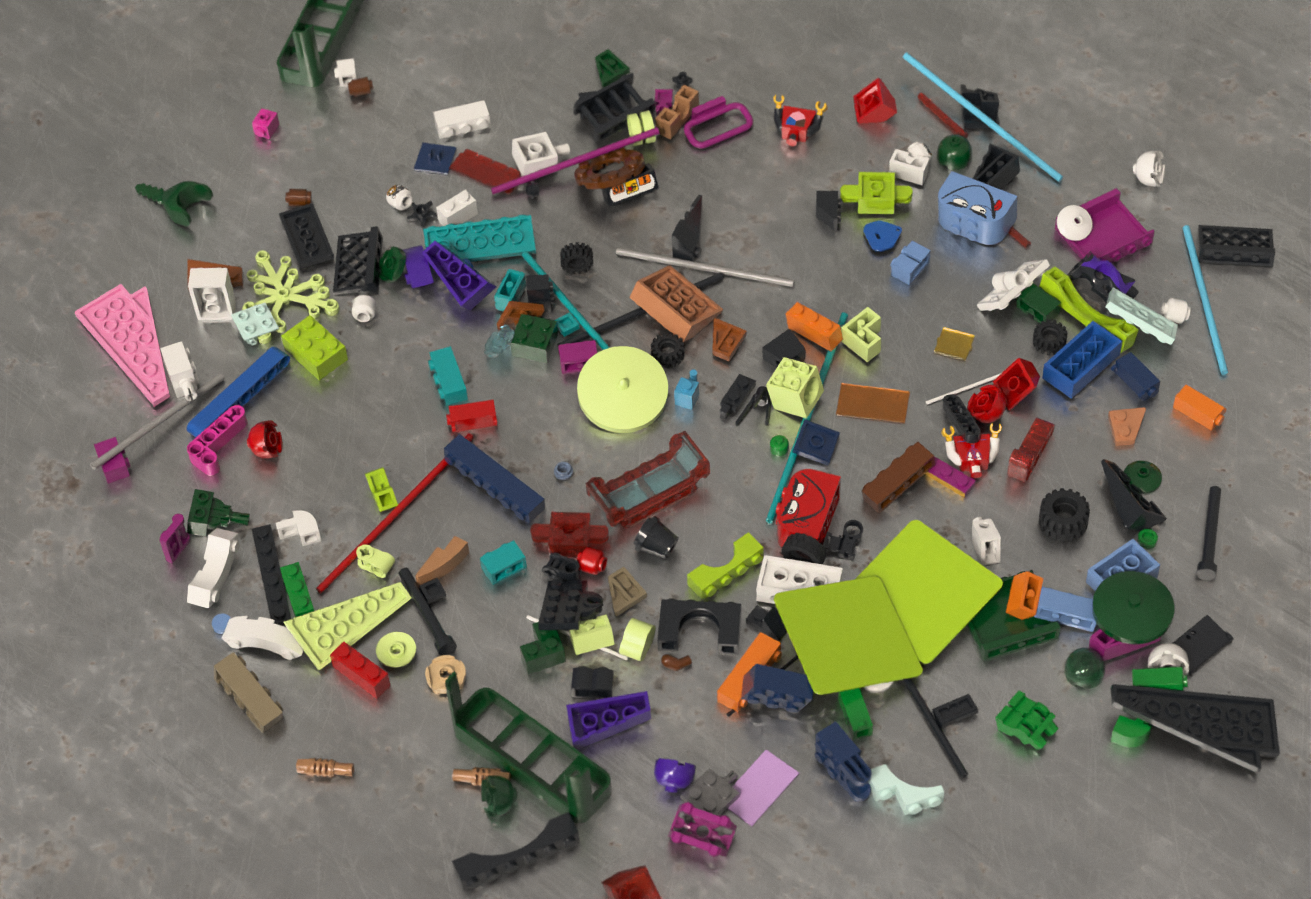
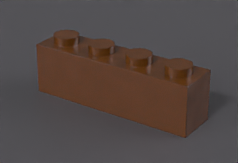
M919 442L910 445L905 453L895 458L887 469L880 471L872 482L865 484L861 490L863 500L880 514L935 465L934 455Z

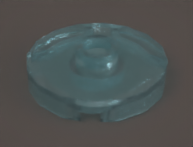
M501 326V330L492 333L487 340L484 354L492 359L499 356L511 343L515 332L510 326Z

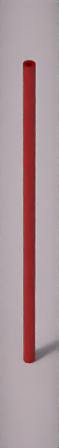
M470 433L465 436L470 442L474 439ZM445 459L316 588L318 593L322 594L357 558L356 551L359 546L370 545L446 468L448 463Z

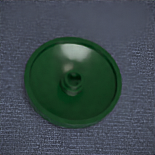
M1125 571L1113 574L1100 583L1094 593L1092 612L1097 625L1109 637L1127 644H1145L1155 641L1167 632L1173 621L1175 605L1170 591L1157 578L1142 572Z

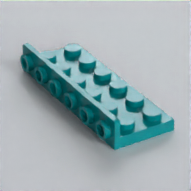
M519 215L511 218L501 217L496 220L484 219L480 222L468 221L463 224H447L441 227L430 226L423 229L425 248L434 241L445 245L461 259H469L471 262L520 256L525 251L529 254L536 253L531 215Z

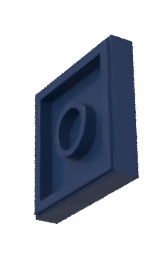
M804 419L792 453L828 466L840 432Z

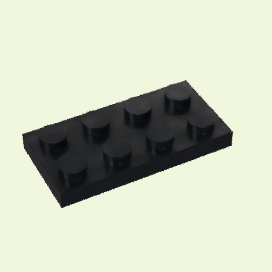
M313 203L279 213V218L300 269L335 259Z

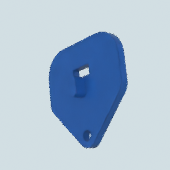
M878 220L866 224L863 232L873 250L885 251L895 246L902 233V228Z

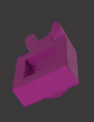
M655 89L654 101L656 102L657 116L665 107L668 109L672 107L673 89Z

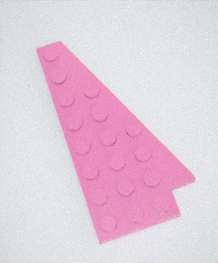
M120 284L75 311L76 317L154 407L170 397L146 287L130 295Z

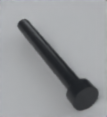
M1212 486L1209 489L1202 561L1197 564L1196 571L1197 577L1206 581L1213 580L1217 576V565L1214 563L1221 499V488L1218 486Z
M402 568L398 574L436 640L434 646L440 656L450 655L456 650L457 644L451 635H446L409 568Z

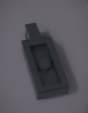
M742 374L737 376L721 400V409L719 411L721 418L727 420L732 411L738 412L756 386V380Z

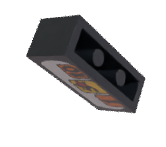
M646 163L643 171L636 177L632 175L625 183L601 190L604 200L610 207L619 205L626 200L635 199L642 194L651 193L659 189L655 170L649 163Z

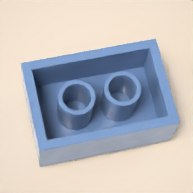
M1132 539L1089 568L1086 583L1096 591L1103 580L1113 574L1125 571L1142 572L1158 578L1160 564Z

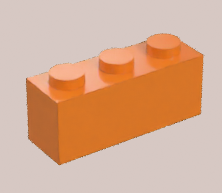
M799 302L785 314L789 329L830 352L843 340L840 325Z

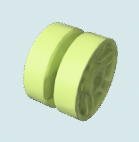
M650 111L640 112V120L636 113L627 115L630 137L654 128ZM656 135L644 139L645 143L656 142ZM643 140L633 143V147L643 145Z

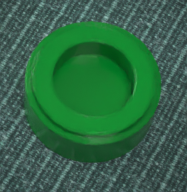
M1151 529L1141 530L1138 534V544L1144 549L1154 548L1158 541L1157 533Z

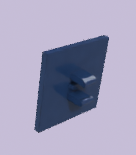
M422 142L414 170L448 175L457 147Z

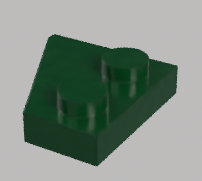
M609 49L595 56L602 88L619 80L621 76L630 73V68Z

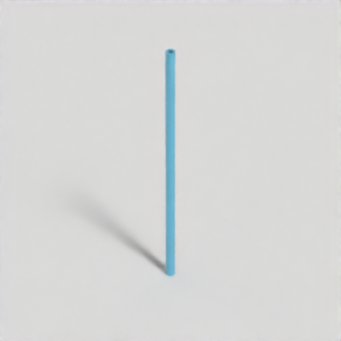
M906 52L903 55L907 62L1055 180L1060 182L1063 179L1061 174L909 53Z

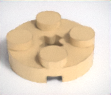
M442 655L433 659L429 667L427 666L425 671L426 681L435 694H447L445 682L448 677H441L445 671L448 674L455 671L457 673L459 689L461 690L464 687L466 669L461 660L459 661L451 655Z

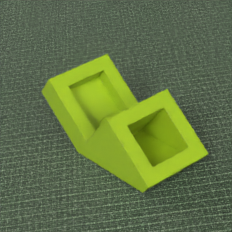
M383 467L364 473L380 512L398 505Z

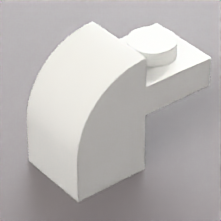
M292 511L294 518L284 519L276 523L280 540L299 534L302 546L321 541L316 520L313 515L306 511Z

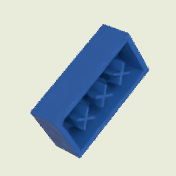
M1092 321L1044 364L1042 378L1072 399L1120 355L1122 340Z

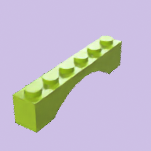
M1056 266L1043 273L1039 287L1052 297H1056L1061 302V308L1085 326L1094 321L1122 340L1120 353L1134 345L1138 328L1127 323L1124 319L1111 318L1093 309L1079 295L1069 276Z

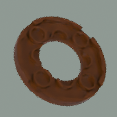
M622 147L579 163L574 176L578 186L584 185L586 189L609 188L627 182L632 175L636 177L643 171L645 161L642 153ZM620 161H623V164H625L617 171H611L608 174H595V171L601 169L605 163L606 166L613 162H618L619 164Z

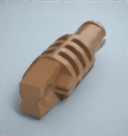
M322 758L297 759L296 763L297 773L309 776L317 775V777L328 776L332 778L335 775L351 777L354 775V763H339L334 759L323 760Z
M474 767L472 770L453 769L452 778L453 781L471 782L473 786L499 787V784L510 785L511 774L501 772L497 768Z

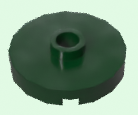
M394 246L383 253L378 266L379 270H381L379 277L389 283L395 282L401 276L406 263L405 252L401 248Z

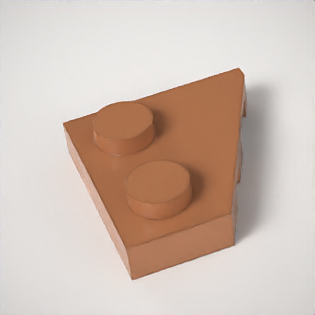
M1145 407L1109 411L1108 417L1115 446L1135 444L1143 417L1145 416Z

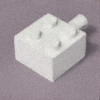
M546 132L512 139V156L522 176L558 164V156L570 154V148L567 143L553 147Z
M181 341L160 348L176 397L185 396L187 401H191V394L193 400L197 398V384L200 382L197 373H194L197 371L194 362L190 359L191 355L188 347L184 348Z

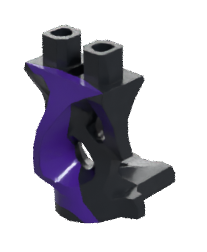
M1091 251L1075 264L1067 274L1071 282L1078 278L1089 280L1092 286L1091 290L1098 294L1105 303H1107L1109 293L1113 287L1133 299L1139 293L1133 286L1136 281L1135 279L1120 273L1108 260L1097 258ZM1096 273L1103 274V279L1097 278Z

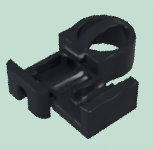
M857 520L847 521L844 525L842 538L840 535L836 537L832 536V533L827 532L823 547L830 551H838L837 556L840 558L854 560L856 555L853 554L856 543H859L863 534V525ZM848 526H852L850 534L846 530ZM856 527L860 530L858 535H854Z

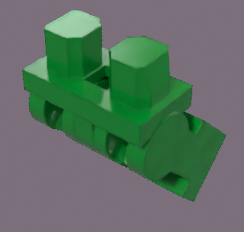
M1019 690L1008 702V706L1006 705L995 717L998 731L1012 737L1016 736L1024 745L1030 743L1036 750L1043 748L1047 743V740L1041 735L1043 731L1049 737L1059 729L1053 721L1056 716L1044 704L1027 698L1025 693Z

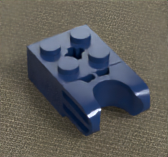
M836 721L816 733L815 758L817 761L825 765L830 777L836 779L852 799L857 802L867 800L871 795L869 782L872 778V771L861 758V750Z

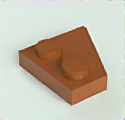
M509 301L497 322V328L501 330L504 329V325L512 323L516 327L521 314L540 318L544 312L543 304Z
M714 318L713 355L730 361L746 337L747 331Z

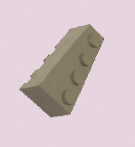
M232 652L214 665V680L218 684L222 683L224 691L229 696L231 694L234 695L236 704L241 709L246 708L248 710L246 711L247 716L264 733L283 719L282 711L284 710L278 701L274 702L271 699V693L267 687H262L258 683L257 675L253 671L249 672L245 667L246 662L240 655L237 657Z

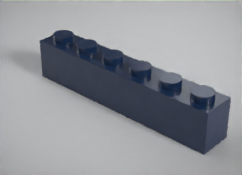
M461 434L444 448V459L449 465H454L463 476L471 478L476 486L484 488L492 498H497L506 509L510 508L519 519L525 520L530 524L545 509V499Z

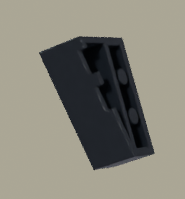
M990 143L988 146L989 150L984 154L983 161L978 166L972 179L1002 190L1020 173L1019 156Z

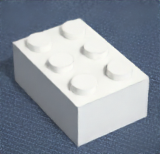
M191 268L188 287L197 319L233 320L231 314L235 313L236 299L228 268Z

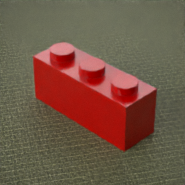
M343 641L330 654L332 665L336 670L376 699L391 686L389 675L386 671Z

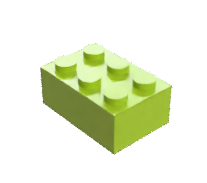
M311 315L281 335L284 349L319 381L348 360L345 345Z

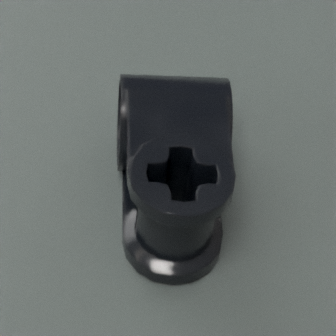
M551 553L549 556L550 560L542 568L543 574L551 579L561 581L581 580L579 563L558 553Z

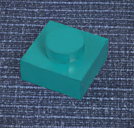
M570 312L554 320L557 321L558 330L563 337L580 329L579 323Z

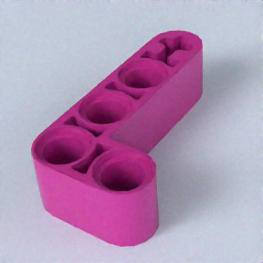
M234 405L230 407L188 444L187 452L190 462L206 475L212 476L220 471L216 453L247 426L248 421L242 406Z

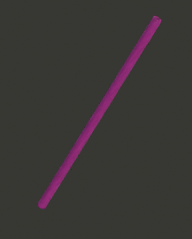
M658 127L490 188L493 195L655 136L660 134Z

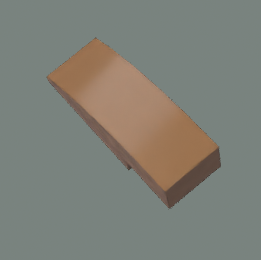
M454 536L444 550L437 547L415 575L418 586L435 578L440 579L456 568L469 554L468 542Z

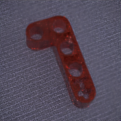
M1040 418L1035 419L1019 450L1014 449L1010 456L1007 476L1025 483L1027 482L1054 432L1055 424Z

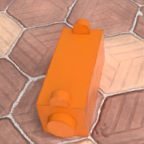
M1187 384L1175 396L1173 408L1211 431L1216 425H1221L1225 418L1223 415L1227 410Z

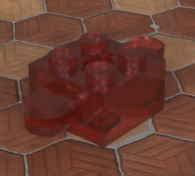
M551 512L550 524L535 523L530 529L531 538L534 543H548L549 556L551 553H558L567 558H577L579 552H583L585 548L590 547V544L605 545L609 540L607 526L591 525L590 513Z

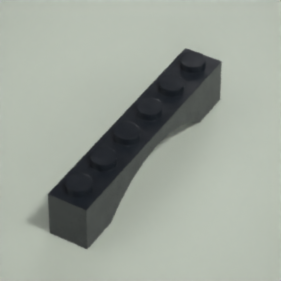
M568 812L549 820L544 830L533 841L516 851L500 855L469 853L453 860L454 872L463 891L475 889L486 881H494L505 873H513L524 865H532L541 858L550 857L560 850L574 847L580 842L579 832Z

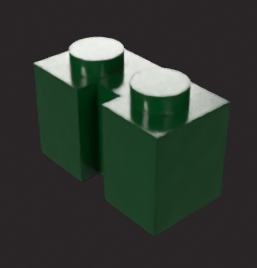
M1035 284L1023 290L1017 298V308L1027 315L1032 314L1034 320L1040 324L1041 321L1047 323V320H1050L1051 322L1060 314L1061 302Z

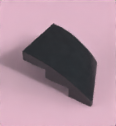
M961 84L960 95L1000 125L998 118V94L979 88L976 90L966 89V85ZM961 105L964 129H991Z

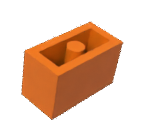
M1028 571L1015 575L1006 613L1021 620L1035 616L1044 578Z

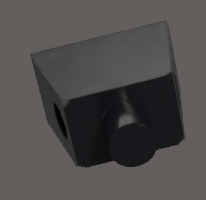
M788 329L762 347V355L766 362L777 368L784 357L804 362L806 350L794 333Z

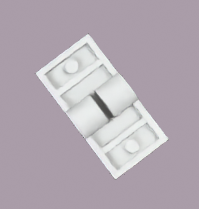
M1047 259L1024 262L1015 271L996 273L992 279L995 289L977 304L980 311L1002 310L1009 305V301L1020 296L1024 288L1031 286L1035 278L1045 273V269L1050 266Z

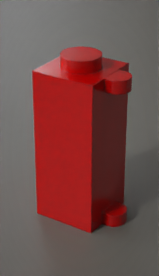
M494 400L449 406L450 414H446L447 425L452 426V432L498 426Z

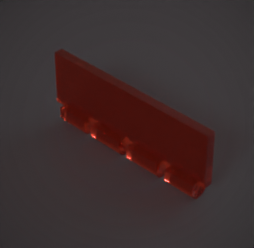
M465 149L464 153L460 152L450 166V170L492 188L521 176L519 170L512 167L508 168L507 165L498 161L493 162V159L481 154L478 156V153L469 149ZM515 187L502 192L510 195Z

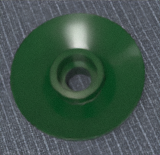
M1134 461L1124 469V473L1131 479L1129 483L1140 488L1144 492L1143 494L1151 493L1161 485V471L1151 462Z

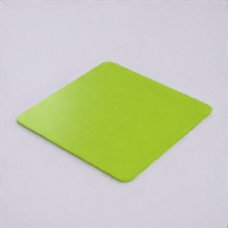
M919 520L909 522L855 578L875 576L881 579L915 654L923 664L931 663L1003 585L1001 578Z
M871 576L775 594V605L810 685L816 694L835 693L918 677L922 674V666L880 578Z

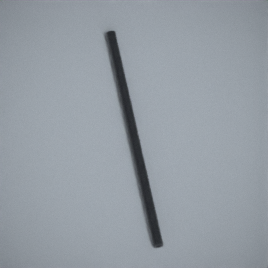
M720 272L693 285L701 289L724 279ZM640 307L594 327V329L599 334L647 312ZM585 331L558 343L557 347L566 343H578L591 336Z
M903 679L904 684L960 777H967L969 775L912 679Z

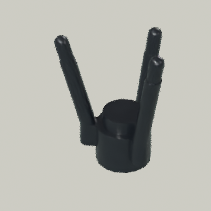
M760 386L757 389L756 394H753L752 399L735 422L736 425L744 418L751 406L755 409L757 405L765 406V404L767 405L765 423L769 424L772 402L767 387Z

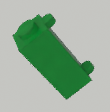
M1182 667L1132 669L1133 686L1185 691V688L1188 687V677L1183 675Z
M860 688L840 691L838 693V700L852 740L872 736L873 724Z

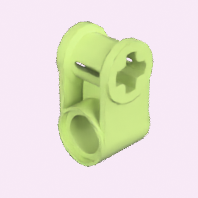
M361 545L357 548L356 554L359 568L371 572L380 578H385L395 563L394 557L370 545Z

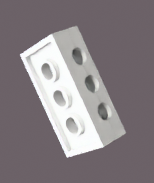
M764 555L756 588L757 601L775 604L774 596L779 592L842 582L843 568Z

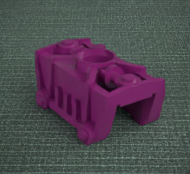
M684 802L677 809L668 836L674 843L684 842L706 850L712 857H718V855L727 857L737 826L726 815L719 817L694 808V805L690 802ZM680 812L692 816L696 823H685L679 817ZM700 826L708 828L709 833L706 837L702 838L697 835V829ZM685 827L687 832L692 834L684 835L674 831V828L681 829ZM723 827L731 830L732 833L731 835L725 834L721 836L714 829ZM710 840H721L722 844L726 846V850L712 845Z

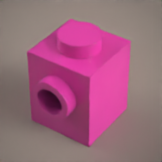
M261 108L252 122L254 134L268 139L272 137L280 125L277 113Z

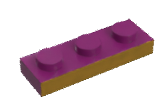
M934 456L935 465L925 475L965 498L975 486L976 480Z

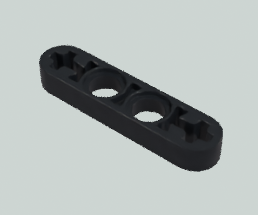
M953 394L944 396L943 409L963 440L967 443L979 442L981 430L960 397Z

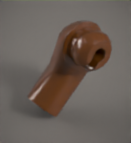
M669 654L661 657L663 666L673 671L681 670L692 664L689 655L680 659Z

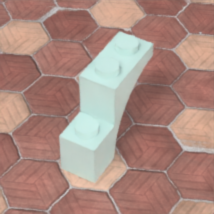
M886 764L871 769L872 778L869 784L875 801L887 800L895 795L904 815L919 813L922 809L936 807L944 801V790L941 785L935 787L909 785L894 776Z

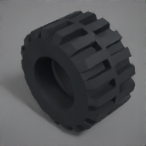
M1060 488V491L1052 490V494L1047 493L1040 505L1039 525H1041V530L1045 531L1047 537L1052 536V539L1055 541L1060 539V542H1064V540L1070 542L1073 541V538H1080V534L1083 535L1088 526L1089 503L1086 502L1084 496H1080L1078 491L1073 492V489L1065 490ZM1066 512L1073 517L1062 518L1056 515V513Z

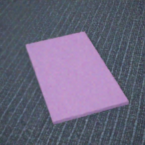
M765 750L732 786L740 793V797L727 809L750 826H753L799 775V772L768 750Z

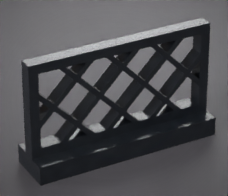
M1198 225L1199 263L1273 267L1275 258L1273 229ZM1203 232H1210L1212 234L1207 236ZM1222 233H1229L1230 236L1226 237ZM1241 234H1247L1248 237L1244 238ZM1259 235H1268V237L1263 239ZM1218 237L1222 241L1217 243L1213 239ZM1234 238H1236V239H1238L1240 242L1236 244V243H1234V242L1231 241V240H1233ZM1254 239L1259 243L1254 245L1250 241Z
M378 226L371 227L369 232L338 236L333 285L334 295L370 291L371 295L378 294L380 280L378 266L382 256L383 236ZM369 238L364 245L359 243L362 239ZM343 241H352L347 247L343 246ZM355 245L359 246L360 248L356 252L350 251ZM363 251H366L367 255L364 258L358 257ZM346 253L351 255L345 261L341 259ZM354 259L359 261L353 267L349 265ZM362 265L366 266L363 272L359 273L357 271ZM345 267L349 269L344 275L340 274ZM353 273L357 275V277L352 281L347 279ZM361 279H363V280L365 281V285H362V286H356V285H355V284H357ZM344 281L348 283L346 287L339 288V285Z

